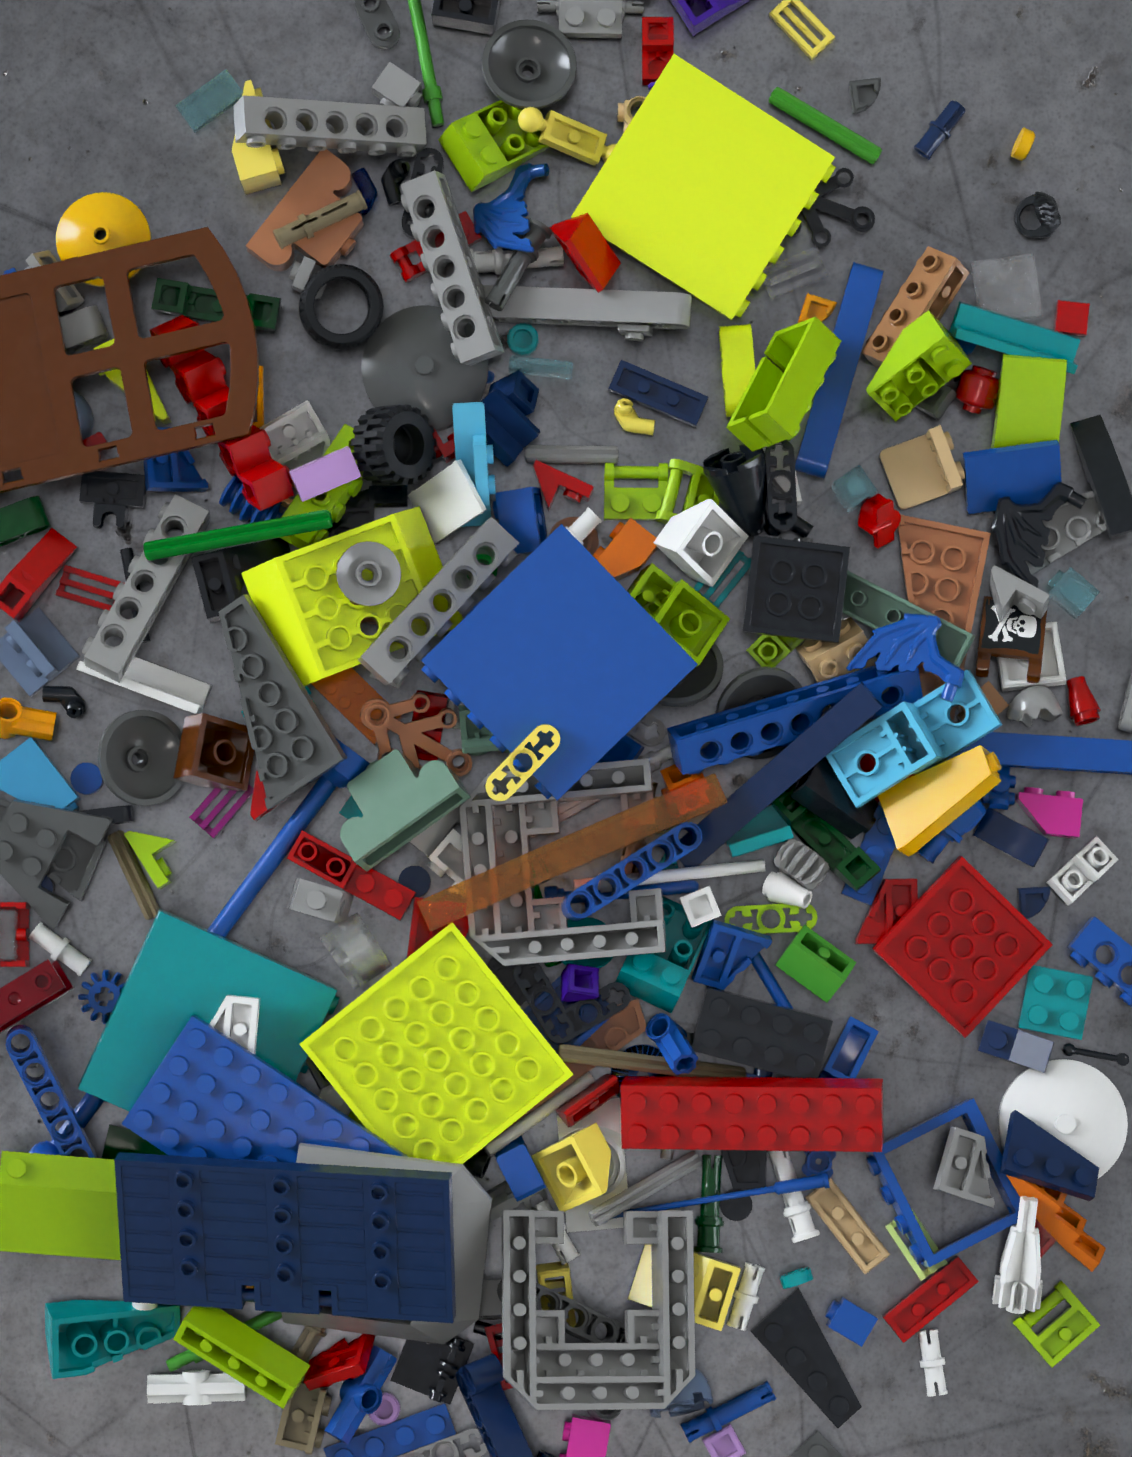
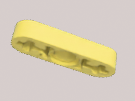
M549 724L537 726L487 778L485 788L488 796L496 801L509 799L558 748L560 735L557 729ZM550 730L554 734L551 738L554 744L551 747L546 744L543 745L538 751L543 754V757L538 760L535 753L524 746L531 742L534 747L540 740L537 736L538 732L547 733ZM520 753H526L532 758V767L526 772H519L513 766L515 756ZM508 765L510 771L515 776L520 777L521 780L515 783L512 778L506 784L508 789L506 794L502 792L494 794L492 792L494 788L492 781L495 778L501 781L508 774L502 771V769Z

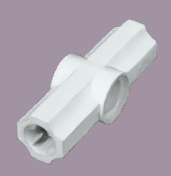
M211 1370L182 1371V1374L147 1375L148 1403L182 1402L183 1405H208L217 1401L246 1400L247 1386L225 1372L211 1373Z

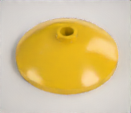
M107 192L89 194L75 201L64 212L56 232V247L61 261L151 240L150 228L141 210L129 199ZM99 230L106 231V237L102 240L95 238ZM140 269L131 271L128 279L136 275ZM100 278L84 282L92 286L104 287V281Z

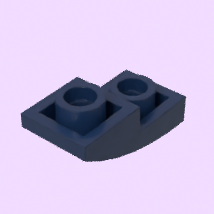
M989 807L973 834L977 838L1032 867H1035L1049 841L1043 835Z

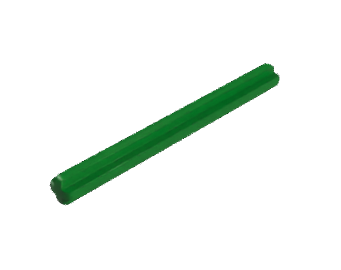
M320 510L148 541L143 546L144 555L147 560H156L328 529L332 527V516L329 510Z

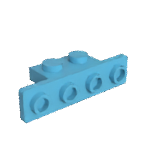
M483 402L454 403L452 405L455 458L456 460L461 459L487 509L483 514L478 515L464 526H481L491 517L490 494H496L495 475H489L488 464H494L493 444L487 445L485 407Z

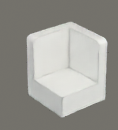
M710 886L678 898L691 928L722 916Z

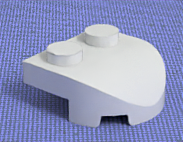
M308 400L259 428L264 429L269 436L271 446L268 448L272 459L283 466H287L289 470L321 458L330 446L329 436Z

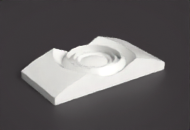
M620 1098L608 1100L571 1128H568L557 1114L559 1141L585 1127L597 1123L611 1150L607 1192L565 1211L567 1233L623 1228V1217L613 1218L602 1225L595 1226L588 1215V1212L628 1189L625 1151L622 1149Z

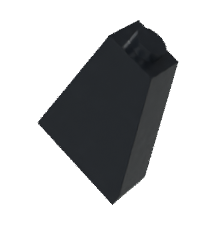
M826 756L797 781L790 796L851 840L862 832L866 834L876 821L874 813L879 804L875 798L856 808Z

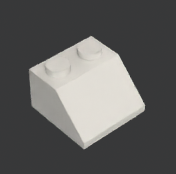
M707 499L671 517L653 543L690 579L713 587L749 536L713 500Z

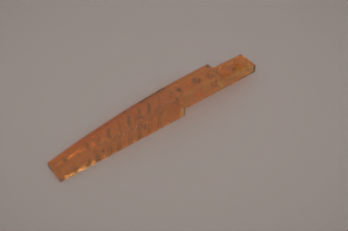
M713 773L424 898L418 901L417 904L429 932L721 807L727 804L728 801L716 774Z

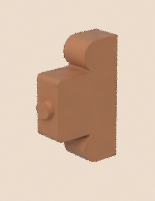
M329 150L320 151L246 244L248 253L274 271H284L292 265L294 250H298L305 257L315 260V264L323 268L334 265L341 255L346 257L356 244L354 238L364 226L362 216L359 213H355L313 233L314 237L310 239L305 237L283 249L279 247L273 230L298 220L297 216L301 214L306 216L340 200L338 197L345 196L352 187V176L349 167Z

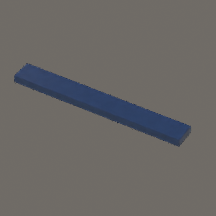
M861 682L700 821L697 826L701 829L702 841L696 849L680 858V862L685 867L699 866L878 712L883 705L865 684ZM688 832L679 841L685 846H690L692 836Z

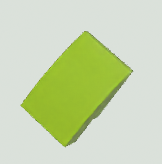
M1003 354L995 406L992 449L1050 440H1058L1059 442L1067 360Z
M650 563L640 571L627 590L698 664L696 667L700 665L730 620L727 615L683 579L675 582L653 563Z

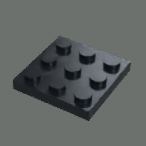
M754 536L743 632L839 643L850 547Z

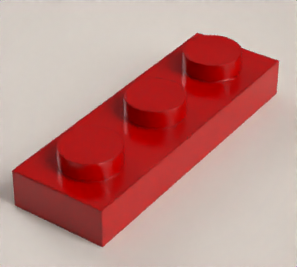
M956 1256L882 1317L904 1343L979 1281L959 1256Z

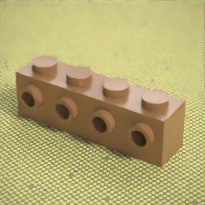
M928 246L923 255L917 260L906 282L900 287L899 293L889 309L883 314L882 320L872 336L866 341L861 353L875 367L879 368L902 330L928 310L940 321L969 275L968 270L956 257Z

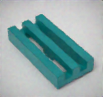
M739 550L713 587L710 586L704 595L699 592L704 586L703 583L697 582L693 588L718 608L750 569L751 558H748ZM739 560L742 561L744 565L713 603L709 600Z

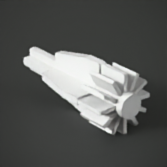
M1020 1197L1017 1225H1012L1001 1256L1000 1275H995L992 1303L999 1304V1308L1006 1307V1311L1015 1314H1023L1025 1309L1035 1312V1309H1040L1043 1281L1040 1280L1039 1229L1035 1228L1038 1198Z

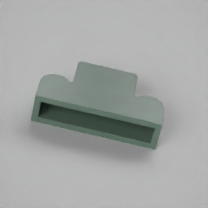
M394 749L382 759L370 763L365 771L348 782L347 789L361 810L363 817L348 819L342 825L340 837L353 861L367 872L471 798L459 777L443 762L438 760L430 761L418 773L413 763L399 750Z

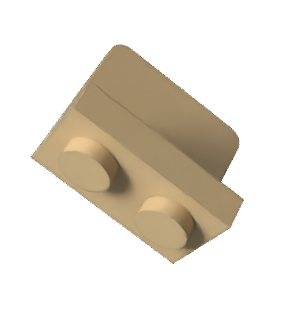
M941 425L929 429L925 435L884 449L879 455L897 506L901 510H906L958 491L963 485L962 480L965 479L963 467L960 461L954 462L950 451L954 449L952 438L948 431L943 432Z
M849 617L841 621L839 643L805 640L796 650L818 683L861 670L852 669L849 671L846 667L868 640L864 631ZM876 656L869 659L864 668L876 665Z

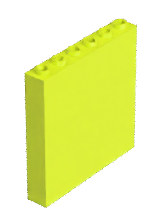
M673 54L571 218L588 213L607 242L729 320H732L735 315L741 318L750 304L746 300L752 288L758 291L767 277L763 270L769 261L775 264L785 249L780 246L786 234L792 237L802 221L797 217L803 207L809 210L819 194L814 191L820 181L827 183L836 167L831 163L835 157L676 54Z

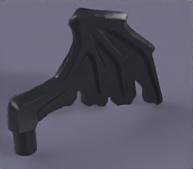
M1062 482L1056 483L1038 503L1021 505L1015 504L1008 496L1002 497L998 500L991 531L996 533L1002 566L1007 564L1016 577L1035 587H1038L1039 581L1035 576L1031 575L1025 561H1028L1034 567H1043L1046 554L1042 550L1041 545L1048 546L1050 529L1043 524L1042 520H1052L1056 510L1066 502L1081 509L1087 499L1073 491V487Z

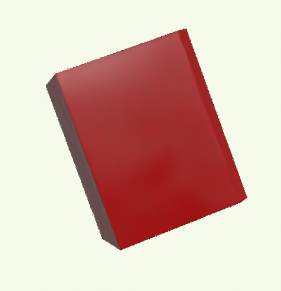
M585 213L549 227L581 277L598 293L602 291L621 262L590 215Z

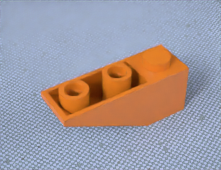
M630 518L626 524L620 521L609 535L613 539L606 549L600 546L592 556L618 581L640 571L658 548L653 543L656 537Z

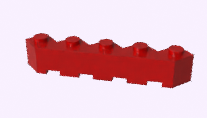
M181 315L150 329L151 336L199 326V323ZM201 349L160 359L165 368L170 366L176 378L175 385L186 403L192 402L196 407L198 413L197 421L220 417L225 414L229 387L226 385L223 376L226 374V369L219 357H215ZM252 424L250 436L218 443L221 451L219 453L221 460L231 476L237 475L244 486L242 494L249 504L263 511L294 496L290 470L287 466H283L272 459L268 448L271 446V441L264 429H259ZM213 425L202 427L207 436L216 434Z

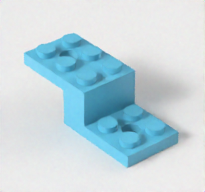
M970 670L964 671L961 688L957 689L952 703L940 698L945 684H943L915 703L905 701L851 734L826 755L827 760L856 808L863 806L910 775L918 774L946 761L1003 725ZM956 705L963 706L966 711V716L960 723H954L950 718V711ZM866 754L873 755L876 761L874 769L870 772H864L860 766L861 758Z

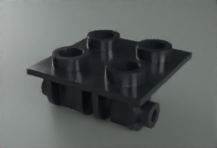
M456 1336L445 1344L407 1339L390 1381L427 1395L434 1401L440 1403L442 1401L450 1405L458 1387L456 1372L467 1364L474 1344Z

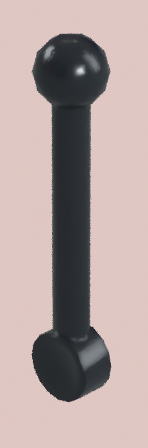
M1071 1043L1065 1044L1063 1047V1052L1067 1056L1077 1054L1115 1061L1120 1066H1125L1129 1063V1056L1125 1053L1118 1055L1075 1048Z

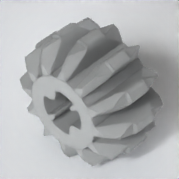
M789 839L783 844L774 859V864L779 868V871L785 873L808 890H814L820 885L829 870V865L824 861V858L795 839Z

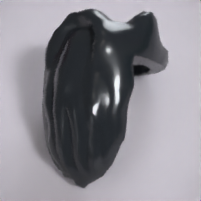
M1035 192V194L1026 197L1018 205L1014 216L1015 225L1019 232L1032 239L1049 238L1055 232V229L1061 225V216L1055 199L1044 192ZM1034 204V209L1041 226L1036 230H1027L1023 227L1020 216L1025 207Z

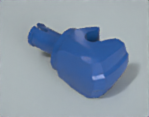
M981 799L917 852L933 864L949 841L953 842L955 840L960 844L963 840L961 836L972 830L987 811L981 803Z

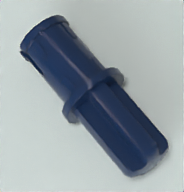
M950 101L939 117L929 123L930 128L920 141L915 144V151L925 159L930 160L944 139L951 137L950 132L965 114V108L957 101Z

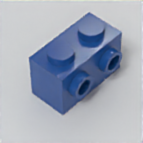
M527 487L497 492L495 494L496 500L493 501L495 518L499 519V524L519 542L514 548V551L517 553L516 556L531 554L548 537L541 489L538 487Z

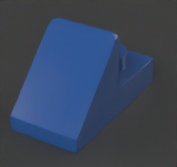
M519 1136L495 1154L496 1161L517 1202L546 1188L522 1136Z

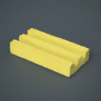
M783 0L769 13V17L811 60L816 58L818 53L822 52L829 43L835 40V36L800 0ZM790 3L824 37L822 41L787 7ZM780 12H782L811 41V43L815 46L814 48H812L785 21V19L779 14Z

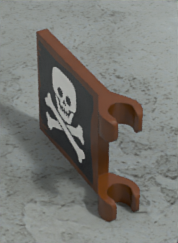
M984 596L975 675L977 677H988L991 656L1029 660L1027 682L1039 683L1047 611L1042 619L1034 615L1024 614L1017 606L1013 605L1003 621L1000 622L993 598Z

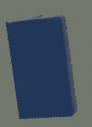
M495 388L480 401L484 403L487 445L493 444L494 455L508 467L515 461L523 448L538 437L540 430L498 388Z

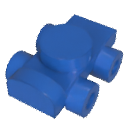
M1001 767V770H998L1001 782L982 797V803H989V808L1008 810L1009 805L1015 804V793L1009 792V788H1015L1016 776L1010 775V767Z

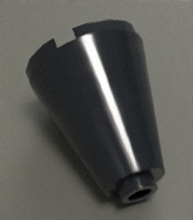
M744 444L739 445L740 451L730 453L729 448L710 455L703 462V472L727 515L751 537L762 533L763 528L768 523L766 462L763 448L752 452Z

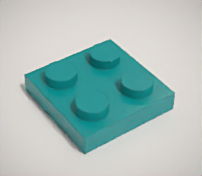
M1033 965L1027 972L1017 1028L1082 1040L1093 977Z

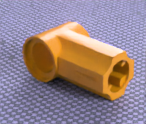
M1 698L0 738L9 739L15 735H22L52 741L57 713L23 707L13 698Z

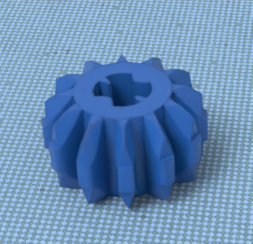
M103 970L102 981L97 973H92L90 976L94 985L88 982H82L81 984L83 988L89 990V994L78 995L79 1000H89V1003L81 1008L82 1012L94 1009L90 1017L91 1021H96L102 1013L103 1024L107 1023L125 984L124 982L118 985L122 979V974L119 972L110 981V970ZM105 988L110 989L108 993L114 994V999L109 1000L107 1006L103 1005L104 1001H99V994H103Z

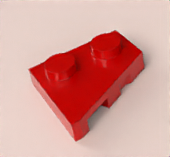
M883 879L855 939L856 944H877L918 900L917 879Z

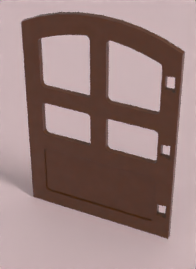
M208 227L0 275V493L250 436L256 411L259 385V354L255 325L240 278L226 251ZM188 257H196L217 295L224 313L223 318L216 322L141 338L139 336L128 279L129 273L145 267ZM99 278L103 279L115 341L113 345L67 355L55 292L60 287ZM218 345H230V387L225 414L220 417L159 430L156 424L146 372L147 363ZM118 369L121 371L132 434L128 438L86 447L83 443L73 381L77 378ZM213 425L215 435L197 439L196 429ZM117 447L119 457L101 461L100 451ZM21 469L23 479L5 483L4 473Z

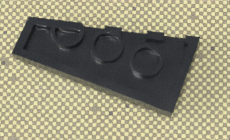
M796 1288L750 1331L829 1420L839 1428L862 1406L800 1289Z

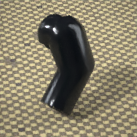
M405 159L392 161L381 177V183L389 206H396L402 203L399 186L410 172V164Z
M786 512L773 515L774 519L780 521V525H786L787 519L792 518L791 514H786ZM797 516V521L790 530L803 538H807L814 526ZM769 522L764 528L769 536H779L781 533L774 530Z
M43 686V702H60L67 711L66 714L74 719L81 717L85 712V702L73 687Z

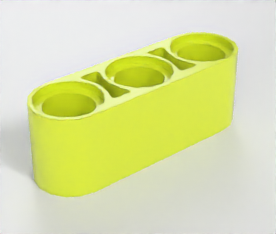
M751 324L719 326L726 417H732L755 372Z

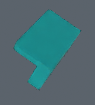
M771 805L740 829L726 844L732 859L793 839L794 836L791 827L788 826Z

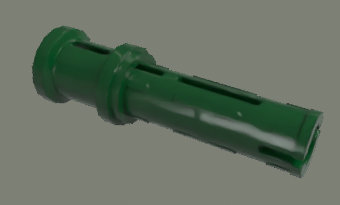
M702 1155L701 1197L719 1195L723 1156L714 1155L712 1169L711 1155ZM720 1201L701 1204L700 1216H697V1219H695V1225L698 1226L697 1246H694L693 1251L723 1253V1248L719 1245L720 1227L724 1226L723 1217H719Z

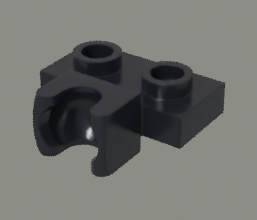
M104 471L82 474L79 502L94 504L92 522L94 528L101 529L104 526L105 518L108 515H115L117 527L122 531L127 529L128 507L144 508L146 492L145 475Z

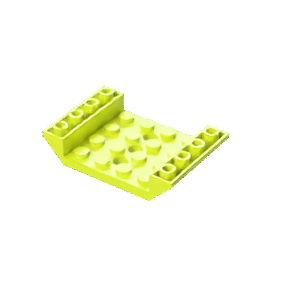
M420 506L388 515L276 557L242 572L241 575L251 600L305 687L360 665L361 663L358 661V658L443 566ZM365 541L377 542L389 548L398 559L401 568L400 584L394 595L384 603L375 606H362L351 603L339 588L336 577L337 562L343 553L354 544ZM364 569L361 575L364 580H372L373 574L370 570ZM441 595L434 597V608L439 612H446L448 609L447 599ZM458 611L449 619L453 625L446 632L452 631L463 620L462 614ZM364 618H372L376 621L378 629L374 635H365L361 631L360 623ZM414 619L412 621V631L420 636L425 635L427 631L426 623L421 619ZM393 642L390 645V653L400 650L404 646L399 642Z

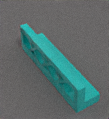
M959 301L949 331L954 338L1009 355L1067 360L1066 372L1075 374L1078 365L1074 362V358L1081 341L1078 337Z

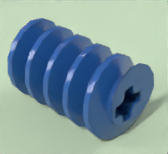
M237 475L230 480L222 492L219 504L224 507L231 503L229 512L234 515L241 511L239 520L242 522H246L251 519L250 523L281 518L284 512H279L282 502L263 511L249 504L242 494L244 486Z

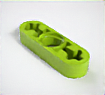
M787 904L735 906L725 914L724 923L730 924V918L735 917V912L737 911L741 912L742 917H753L751 910H757L756 924L759 929L752 930L753 923H745L742 925V928L761 934L799 932L802 928L799 921H789L790 928H784L785 914L783 908L790 909L788 915H796L801 907ZM809 904L805 908V913L811 914L812 918L806 921V926L812 929L817 922V912ZM766 910H774L779 914L780 922L777 927L767 928L762 924L761 917Z

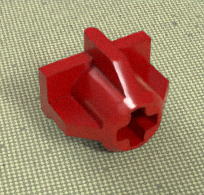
M878 493L866 500L861 506L858 526L873 535L874 546L880 548L895 540L894 531L900 524L901 515L894 509L891 499H886Z

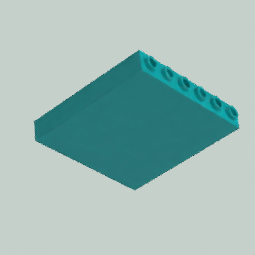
M159 908L78 1084V1089L130 1111L191 1016L196 1015L209 1024L227 995L260 998L255 1055L296 1082L300 1072L306 1073L308 1067L305 1061L309 1057L299 1044L322 1026L327 1013L330 1015L334 1013L340 997L335 996L337 989L332 985Z

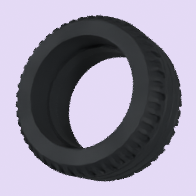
M336 264L319 270L308 280L299 299V315L305 330L314 340L329 348L348 349L360 345L374 334L383 316L384 304L379 286L368 273L352 265ZM348 280L358 285L364 292L368 302V313L363 324L355 331L346 334L333 333L325 329L317 320L314 311L315 297L321 287L328 282Z

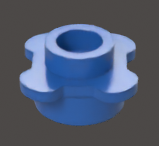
M804 1151L806 1160L801 1168L803 1174L811 1176L812 1174L821 1175L823 1172H827L828 1178L833 1175L831 1167L832 1160L836 1157L835 1151ZM818 1158L822 1160L820 1165L816 1164V1159Z

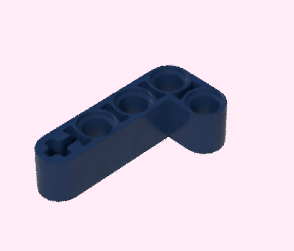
M491 1353L462 1366L456 1372L457 1384L490 1457H534L500 1384L504 1381L503 1368L496 1355Z

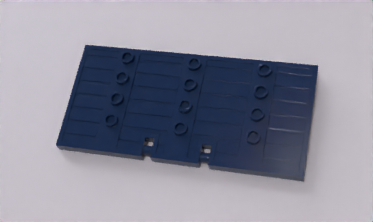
M119 1152L114 1160L124 1302L243 1309L247 1301L255 1302V1310L319 1315L322 1307H332L333 1316L440 1323L454 1322L456 1317L452 1172ZM245 1285L254 1286V1289L245 1288ZM322 1290L331 1291V1294L322 1293Z

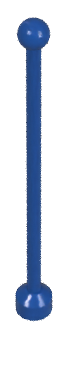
M336 738L347 759L321 775L207 930L224 938L228 935L293 847L301 831H305L336 787L339 789L347 788L348 782L366 770L370 764L368 761ZM88 1093L84 1095L74 1109L83 1129L104 1102V1100ZM66 1120L58 1132L69 1134L74 1126L70 1121ZM53 1139L51 1141L39 1142L29 1151V1153L60 1155Z

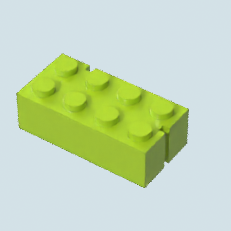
M817 317L776 331L764 354L777 366L767 357L761 358L726 428L752 452L764 447H771L784 440L793 439L800 431V423L804 415L812 407V399L816 391L824 383V375L828 367L836 359V351L841 340Z

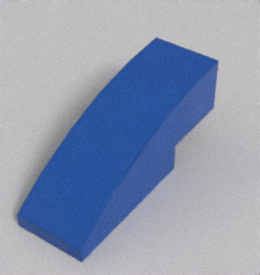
M850 1016L826 1059L818 1078H856L879 1031Z

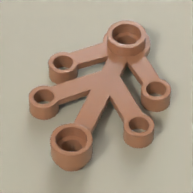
M417 692L410 699L393 704H388L382 699H371L362 706L360 712L361 721L365 727L373 730L379 748L378 760L381 759L385 752L394 750L390 747L387 729L399 735L403 754L413 763L415 768L421 770L422 766L419 764L414 744L445 761L446 766L457 776H464L471 770L472 759L468 753L463 754L462 749L451 750L422 733L441 727L446 729L454 727L457 723V715L451 708L441 709L438 715L403 723L395 717L411 711L423 713L429 709L430 700L425 693ZM419 697L426 699L425 705L421 708H417L414 705L415 700ZM380 709L382 716L379 719H372L370 717L372 710ZM444 714H452L453 720L450 723H443L442 716ZM456 756H462L464 762L460 766H455L452 763L453 759Z

